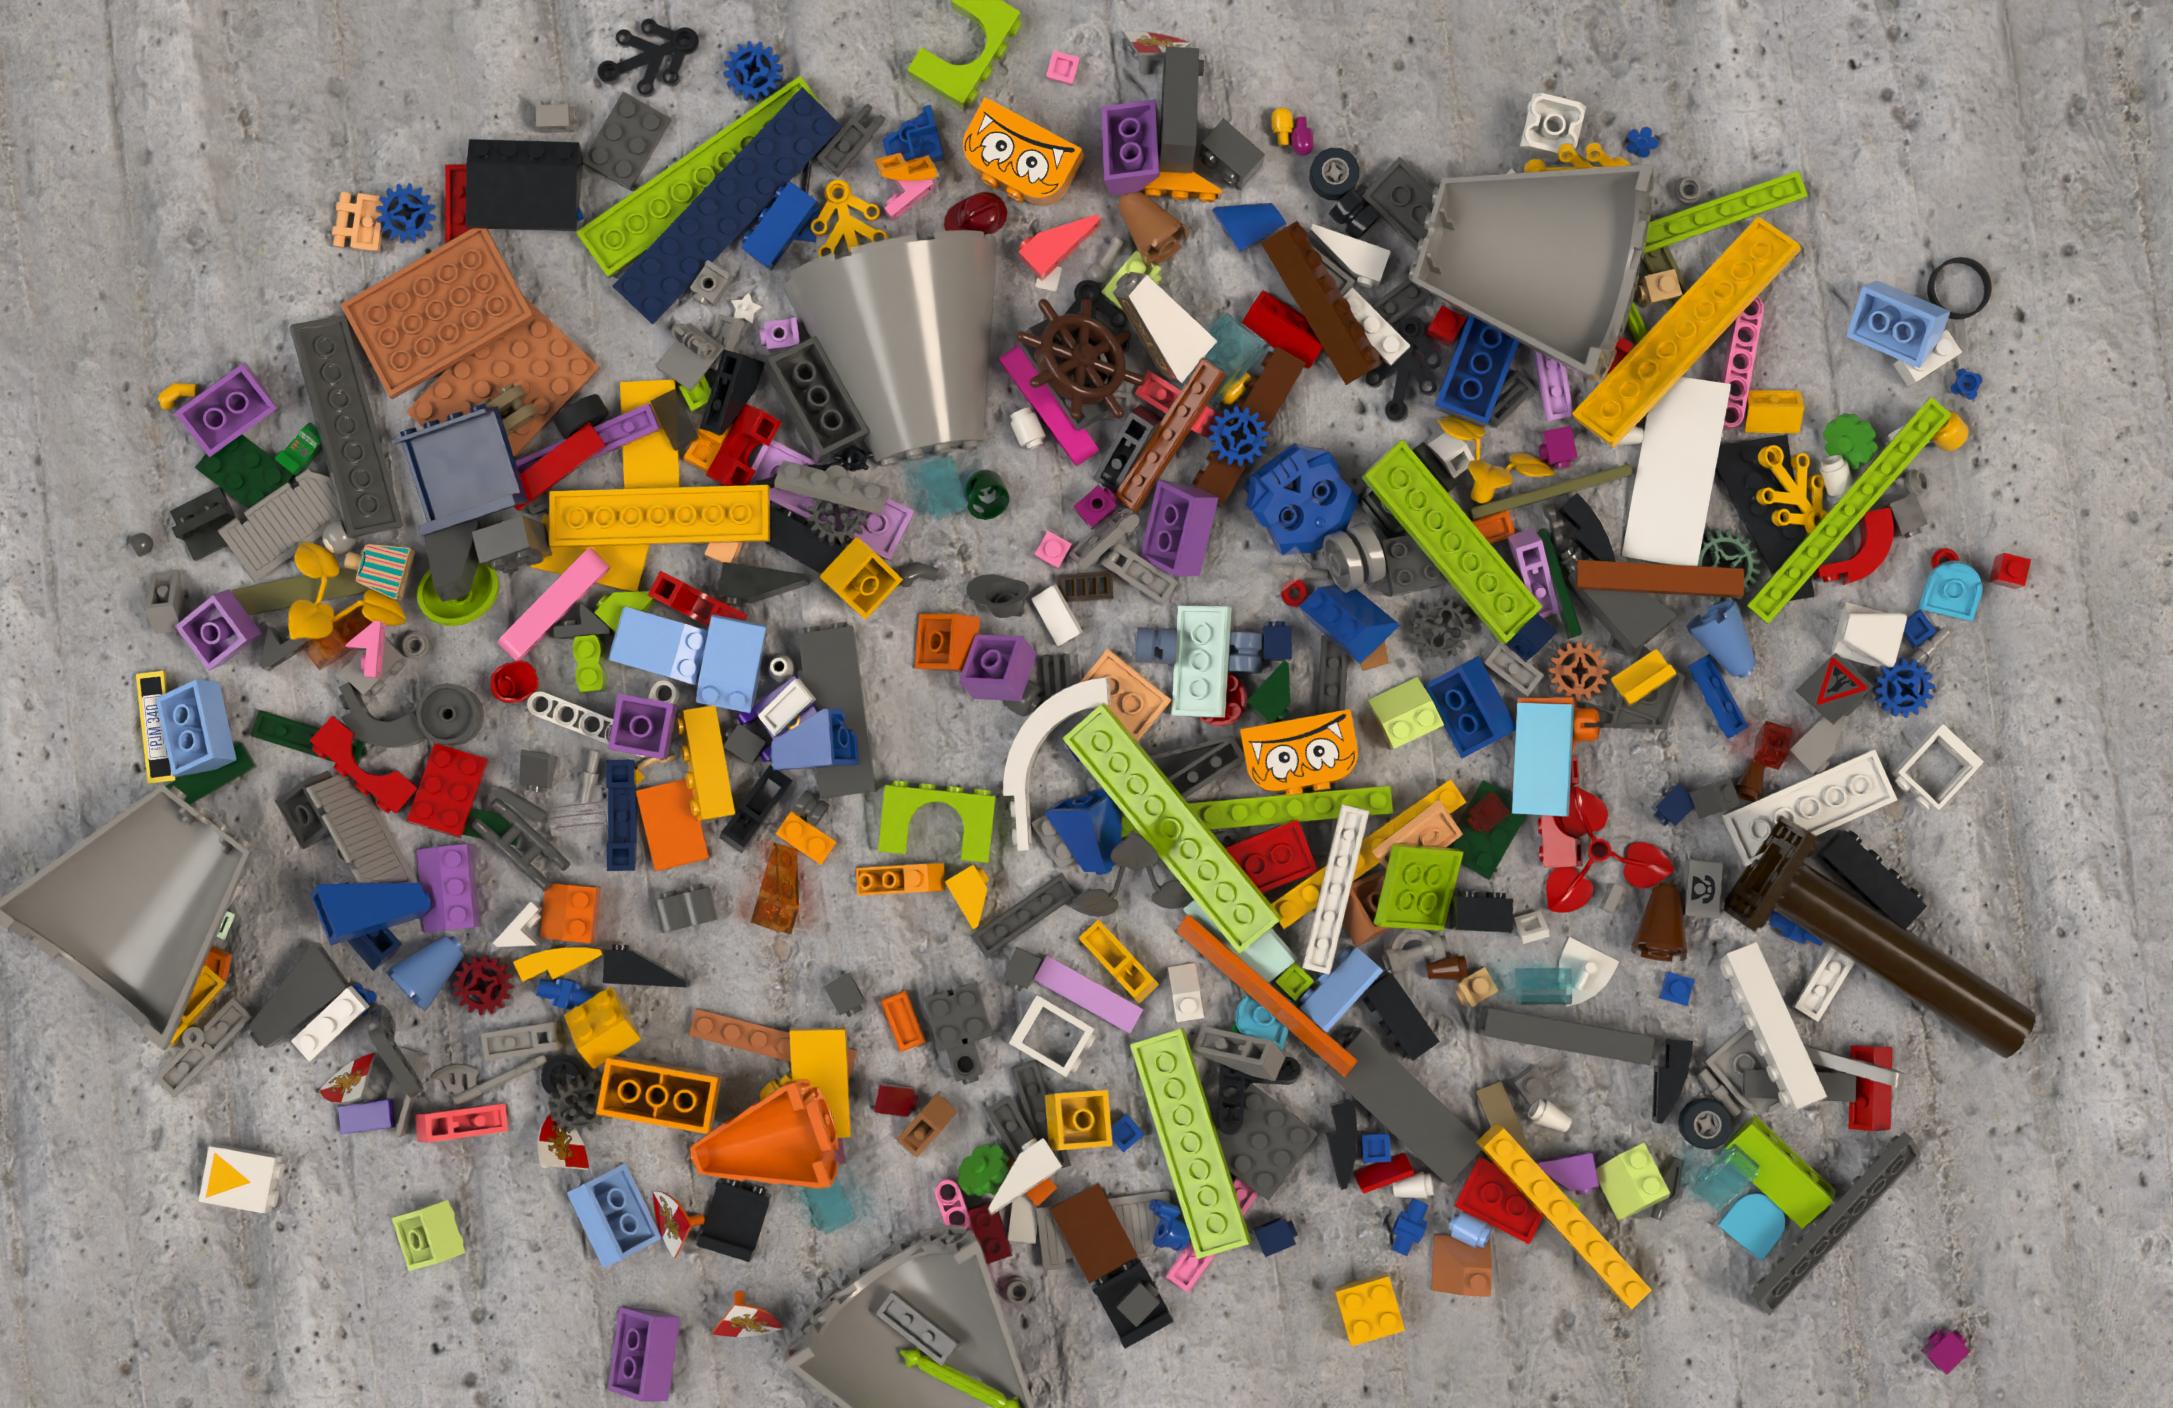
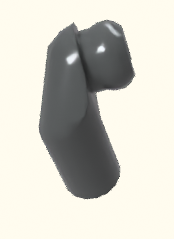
M914 562L902 568L898 573L903 579L900 585L910 587L913 581L919 577L936 581L939 568Z

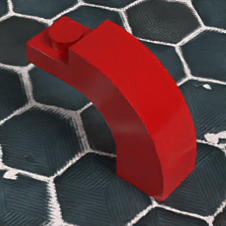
M1891 508L1866 512L1858 521L1861 540L1857 552L1847 561L1819 566L1813 573L1814 580L1823 578L1824 583L1840 580L1839 575L1841 574L1843 585H1846L1874 572L1885 560L1892 545L1894 524Z
M659 571L648 593V596L708 627L712 614L746 621L748 617L747 614L662 571Z

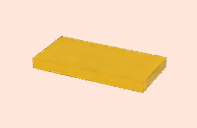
M676 380L620 382L621 415L649 403L661 428L658 432L623 446L624 489L680 487Z
M543 514L541 523L545 524L549 539V515ZM650 545L551 547V556L543 558L544 561L542 563L530 565L534 569L562 575L586 550L592 548L611 567L596 584L629 592H639Z
M846 1027L791 1028L789 1033L792 1082L807 1079L811 1081L810 1086L812 1088L818 1087L830 1107L838 1138H850L851 1115Z

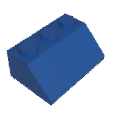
M1337 585L1318 587L1299 606L1317 629L1359 664L1400 626L1398 622L1357 589L1346 593L1341 591Z
M1479 656L1423 685L1433 700L1444 723V728L1461 759L1516 730V723Z

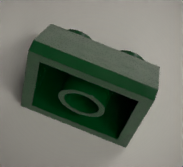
M1286 660L1277 667L1245 702L1247 707L1266 724L1281 722L1290 712L1286 708L1291 703L1289 663Z

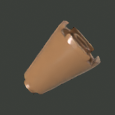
M1141 191L1120 196L1118 209L1142 260L1148 266H1151L1153 261L1157 265L1163 263L1181 249L1182 246L1179 242L1183 237L1187 240L1190 234L1185 224Z

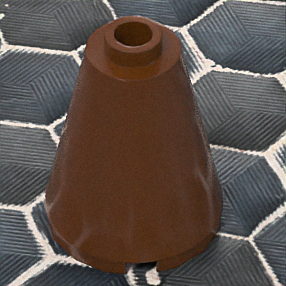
M1660 883L1658 887L1653 888L1631 946L1633 954L1638 950L1641 951V957L1666 962H1672L1673 956H1680L1679 961L1687 959L1688 952L1681 891L1676 889V885Z

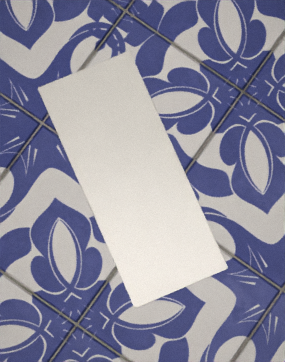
M1681 377L1648 412L1622 550L1623 557L1670 565L1698 566L1731 384Z

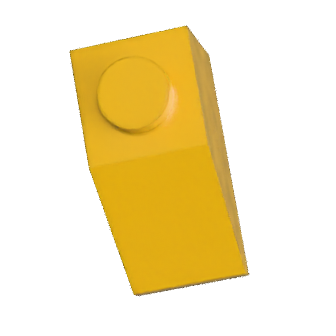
M974 864L945 881L973 929L979 926L988 892L986 883L990 881L983 868L977 869Z

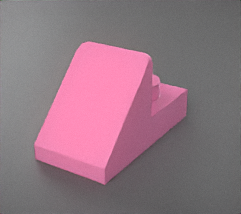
M894 180L904 193L901 195L896 193L886 202L888 206L884 209L887 216L894 222L935 189L933 180Z
M374 621L345 645L348 648L366 649V654H363L361 658V670L364 671V676L369 678L381 679L386 625L381 621Z

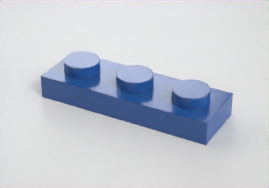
M1710 654L1688 665L1693 680L1702 691L1706 704L1711 708L1718 721V726L1724 732L1726 738L1729 739L1748 728L1749 726Z

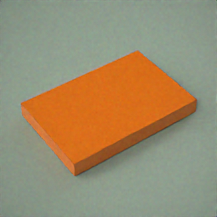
M686 779L636 791L655 872L710 858L702 823L698 822L697 816H693L691 812L690 801L694 799L692 789L687 787Z

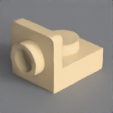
M1482 967L1468 975V977L1463 978L1462 981L1456 982L1455 984L1458 989L1454 992L1462 1005L1467 1004L1470 1008L1477 1006V1003L1499 990L1486 968Z

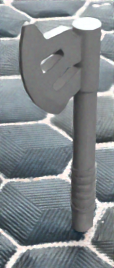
M545 1054L539 1055L481 1084H477L478 1070L459 1064L439 1069L432 1075V1078L444 1082L447 1091L455 1094L453 1100L456 1106H459L505 1082L538 1068L548 1060ZM451 1073L455 1075V1085L452 1084ZM464 1074L467 1075V1090H465V1087L463 1086Z

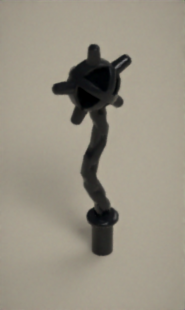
M854 445L844 450L842 455H834L833 458L837 461L833 463L804 466L823 471L834 465L841 466L846 471L849 470L851 472L861 469L868 470L867 459L873 458L874 455L872 452L865 453L864 450ZM774 473L773 477L757 480L755 483L756 485H768L770 489L775 488L777 474Z

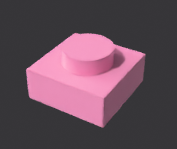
M1054 50L1046 79L1073 86L1080 58Z
M1047 531L1035 556L1059 569L1072 544Z

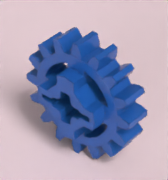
M748 41L747 48H743L738 44L739 52L730 51L729 55L732 60L724 61L725 67L729 69L723 72L724 77L730 79L726 83L728 88L735 87L733 93L736 97L743 93L745 101H748L750 96H754L755 101L759 102L760 95L762 94L765 98H769L768 91L770 89L775 92L778 91L775 82L783 81L782 76L777 74L784 71L783 66L777 64L780 61L779 55L771 56L773 53L772 47L769 46L764 50L763 43L760 41L757 47H753L751 41ZM751 55L749 58L742 61L744 57ZM763 57L771 64V70L763 66ZM757 66L759 73L754 72L753 76L750 77L748 70L753 71L754 67ZM735 73L744 77V85L737 81ZM765 82V84H764L763 86L756 88V86H758V85H760L761 83Z
M410 183L406 189H402V186L397 184L396 192L388 188L386 190L388 198L383 196L379 198L383 206L376 207V212L382 214V216L376 219V222L384 223L381 232L390 231V240H394L398 236L400 237L401 244H404L406 238H410L412 244L416 243L417 235L425 239L426 234L424 230L432 231L433 229L429 221H436L437 216L430 214L436 208L434 204L428 205L427 203L431 198L430 194L423 197L421 195L422 188L419 187L415 192L412 190V184ZM408 196L416 199L420 204H414L409 201ZM396 199V209L387 212L389 204ZM403 208H406L407 212H413L409 220H406L405 216L399 215ZM425 215L424 222L416 229V219ZM392 224H399L404 227V231L398 230Z
M1235 406L1232 414L1227 409H1224L1223 419L1217 415L1214 418L1218 425H1210L1209 430L1215 433V435L1208 437V442H1215L1211 452L1219 451L1220 454L1217 460L1221 461L1227 458V466H1231L1233 461H1237L1240 468L1243 465V460H1247L1251 465L1253 464V455L1258 458L1262 456L1259 448L1267 447V443L1262 441V439L1268 437L1269 434L1261 430L1266 423L1265 421L1259 423L1256 421L1259 416L1258 413L1253 414V416L1248 415V407L1245 408L1243 413H1240L1238 406ZM1239 419L1238 423L1231 427L1224 426L1230 420ZM1248 422L1254 427L1257 437L1250 433L1247 427ZM1240 426H1243L1241 431L1242 437L1246 438V440L1241 439L1236 448H1234L1235 438L1231 434H1236ZM1220 437L1227 441L1230 447L1229 451L1225 450L1222 446ZM1245 447L1253 448L1248 453L1238 455L1239 450Z
M1904 657L1899 658V664L1895 663L1893 667L1888 669L1881 666L1882 676H1874L1879 685L1872 688L1873 691L1879 693L1874 699L1878 703H1883L1881 709L1886 712L1890 710V714L1895 717L1900 712L1901 716L1908 718L1909 711L1918 715L1919 706L1927 708L1928 706L1924 701L1926 698L1933 699L1934 696L1928 692L1929 689L1935 688V684L1928 682L1933 675L1930 672H1924L1927 667L1922 663L1917 666V660L1913 658L1907 664V660ZM1902 670H1910L1906 671L1904 674H1896L1897 672ZM1889 681V691L1887 692V684ZM1897 681L1904 683L1910 694L1903 692L1900 687L1901 685ZM1919 683H1921L1920 692H1919V689H1918ZM1903 701H1912L1905 705H1898L1901 704Z

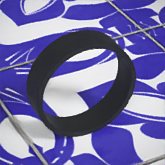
M1956 257L1947 260L1933 271L1928 281L1927 294L1930 303L1944 308L1935 294V280L1939 271L1944 266L1952 263H1961L1972 267L1983 281L1984 296L1979 307L1971 313L1958 314L1950 312L1949 319L1961 320L1975 315L1986 306L1991 296L1992 283L1987 270L1979 262L1966 257Z

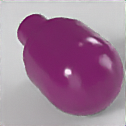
M1306 117L1296 118V129H1293L1291 134L1293 151L1300 156L1310 154L1314 147L1313 132L1311 128L1307 127Z

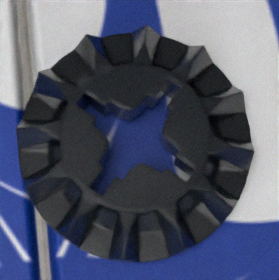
M563 1054L554 1056L546 1062L541 1072V1082L549 1095L551 1092L558 1093L556 1085L558 1083L561 1084V1079L552 1077V1075L562 1073L564 1065L565 1069H567V1074L575 1076V1078L571 1079L572 1082L576 1081L577 1075H581L582 1080H586L584 1066L577 1058Z

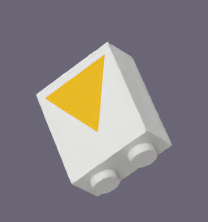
M220 1144L209 1146L198 1202L264 1214L271 1211L272 1207L275 1208L278 1201L279 1192L275 1189L277 1180L281 1179L284 1170V1164L281 1163L282 1156Z

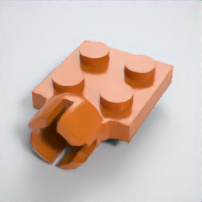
M1574 697L1518 698V703L1574 705L1572 753H1575L1577 742L1595 741L1599 737L1600 727H1585V723H1597L1600 721L1598 710L1576 707Z

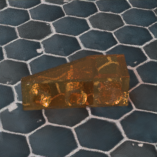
M358 607L333 622L332 632L327 637L318 639L308 638L303 649L319 671L354 649L345 647V645L373 623L363 615V607Z
M774 842L751 923L771 930L792 934L799 911L797 849Z

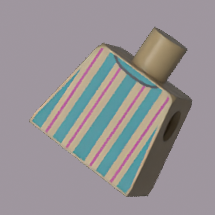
M366 544L362 555L353 552L347 553L344 567L358 571L356 582L390 598L402 601L416 551L407 547Z

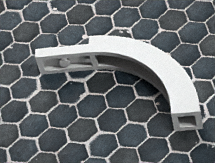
M1110 678L1092 679L1077 683L1053 695L1030 715L1014 739L1005 766L1003 796L1014 795L1015 801L1010 803L1012 818L1016 817V828L1012 830L1013 845L1018 846V851L1033 849L1029 782L1037 752L1049 734L1066 719L1082 711L1099 707L1103 703L1111 706Z

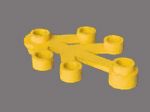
M1565 143L1558 148L1559 160L1570 162L1575 167H1546L1542 160L1532 159L1525 164L1524 173L1630 166L1631 164L1621 157L1612 159L1602 150V146L1599 143H1590L1585 148L1587 159L1591 162L1598 161L1602 165L1592 166L1574 150L1572 144Z
M836 179L827 184L824 191L827 202L818 218L811 223V230L816 236H824L828 231L827 222L836 208L839 220L825 245L819 248V257H823L822 252L825 249H830L835 254V249L843 235L845 236L849 253H851L850 248L859 246L855 231L872 242H875L874 238L878 234H882L885 237L884 240L888 239L887 234L883 230H875L850 216L848 206H851L863 212L868 221L874 222L879 219L881 214L876 204H868L852 195L851 187L843 180ZM836 190H842L843 196L835 198L833 193ZM870 208L877 210V214L874 217L867 215V211ZM817 222L824 224L823 231L817 232L814 229V225Z
M1776 445L1762 448L1758 454L1759 463L1763 467L1772 470L1787 492L1774 491L1772 488L1760 489L1756 494L1758 503L1761 505L1772 503L1797 505L1803 514L1790 513L1787 509H1780L1774 511L1772 521L1776 526L1788 524L1804 525L1807 532L1810 533L1827 514L1822 509L1823 488L1825 487L1822 475L1816 474L1807 478V468L1810 464L1809 456L1805 453L1794 454L1790 461L1792 468L1796 470L1794 482L1782 465L1784 455L1781 448ZM1799 458L1802 460V465L1799 464ZM1815 479L1817 480V487L1814 485ZM1807 488L1812 491L1811 504L1806 498ZM1765 492H1766L1767 495H1768V499H1767V500H1766L1765 497H1764ZM1780 514L1783 515V522L1780 519Z

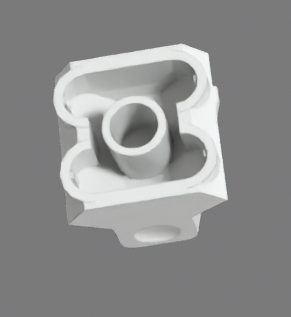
M1544 93L1533 94L1531 102H1528L1527 106L1528 116L1520 147L1528 150L1531 158L1556 163L1559 159L1558 148L1560 145L1565 143L1572 144L1576 151L1586 106L1581 102Z
M1846 602L1840 615L1832 646V655L1836 653L1843 659L1878 668L1881 666L1885 668L1893 667L1897 659L1907 615L1900 612L1885 613Z

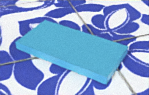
M1517 703L1512 814L1569 816L1574 705Z

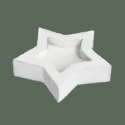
M750 293L742 300H731L736 309L734 318L739 320L745 319L753 325L754 314L763 307L753 303Z

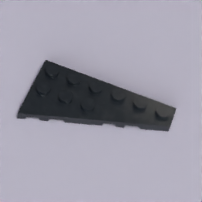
M1787 435L1720 445L1716 463V473L1720 480L1722 479L1729 492V497L1748 533L1754 539L1757 545L1756 548L1760 555L1763 556L1771 576L1805 539L1803 525L1788 524L1776 526L1772 521V514L1780 509H1787L1790 513L1801 514L1797 505L1782 503L1761 505L1756 498L1758 490L1763 488L1787 492L1772 470L1763 467L1758 461L1760 450L1766 446L1776 445L1781 448L1784 455L1782 465L1795 482L1793 468L1790 463L1791 454ZM1765 492L1764 497H1765V499L1767 500V499H1768V495H1767V493ZM1780 514V519L1783 522V515ZM1811 576L1789 601L1815 597Z

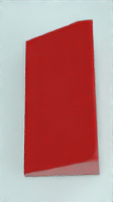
M1405 1153L1392 1156L1391 1162H1376L1354 1171L1358 1187L1364 1194L1415 1174Z

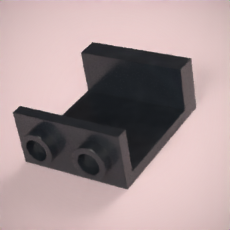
M718 1179L715 1183L716 1189L704 1228L699 1235L696 1246L750 1262L756 1249L772 1195L766 1193V1188L751 1184V1187L748 1188L740 1185L741 1181Z
M1134 1259L1119 1267V1272L1113 1275L1108 1273L1095 1280L1096 1284L1092 1286L1094 1294L1099 1298L1117 1331L1124 1349L1174 1322L1160 1293L1157 1295L1160 1300L1159 1305L1137 1327L1116 1307V1303L1139 1280L1143 1284L1148 1281L1156 1288L1141 1259L1137 1262Z

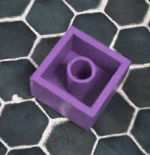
M230 589L211 596L175 626L208 671L224 665L262 634Z
M975 634L959 683L973 699L1021 701L1037 652L1023 636Z
M618 694L608 749L667 760L677 705Z

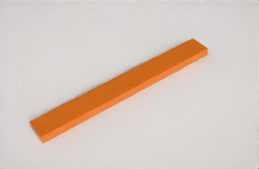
M1188 914L1182 920L1176 931L1344 1078L1358 1062L1355 1057L1191 915Z

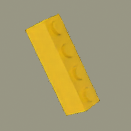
M716 706L683 710L678 713L679 718H676V729L679 735L682 734L684 745H681L680 750L683 762L687 761L689 772L685 774L688 789H692L694 800L690 801L692 815L697 816L698 822L730 817L735 814Z

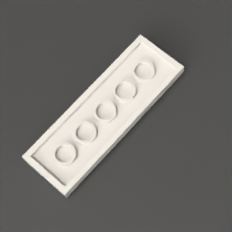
M1874 749L1760 798L1755 802L1722 815V818L1743 866H1748L1755 859L1759 860L1763 855L1762 853L1755 856L1781 815L1817 836L1897 801V798Z

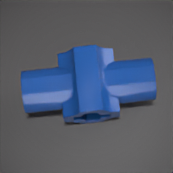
M1773 911L1768 925L1782 930L1781 936L1803 945L1807 940L1822 946L1823 942L1778 912Z
M558 977L556 982L540 978L536 996L551 999L550 1005L572 1010L575 1006H579L594 997L595 991L580 988V982Z
M1412 1198L1407 1211H1400L1392 1230L1397 1235L1391 1250L1408 1256L1413 1242L1419 1244L1428 1223L1423 1220L1429 1206L1428 1204Z

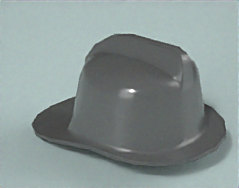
M988 574L974 578L969 582L966 590L971 600L987 605L995 617L1008 618L1011 616L1021 617L1024 614V598L1029 593V586L1020 580Z

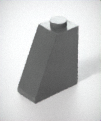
M477 519L424 535L433 586L442 602L457 599L458 597L468 595L479 564L472 535L473 531L482 529Z

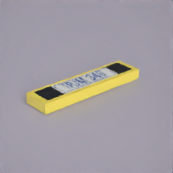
M166 671L136 674L148 784L175 781L178 777H172L156 698L168 693Z

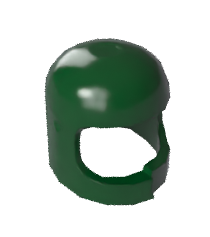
M987 469L977 471L969 478L966 484V495L968 497L967 508L971 515L977 519L988 520L999 516L1006 510L1009 504V493L999 474ZM990 487L987 491L988 495L994 489L996 491L995 500L989 504L981 501L978 496H984V493L980 490ZM973 504L983 508L984 512L980 513L975 510Z

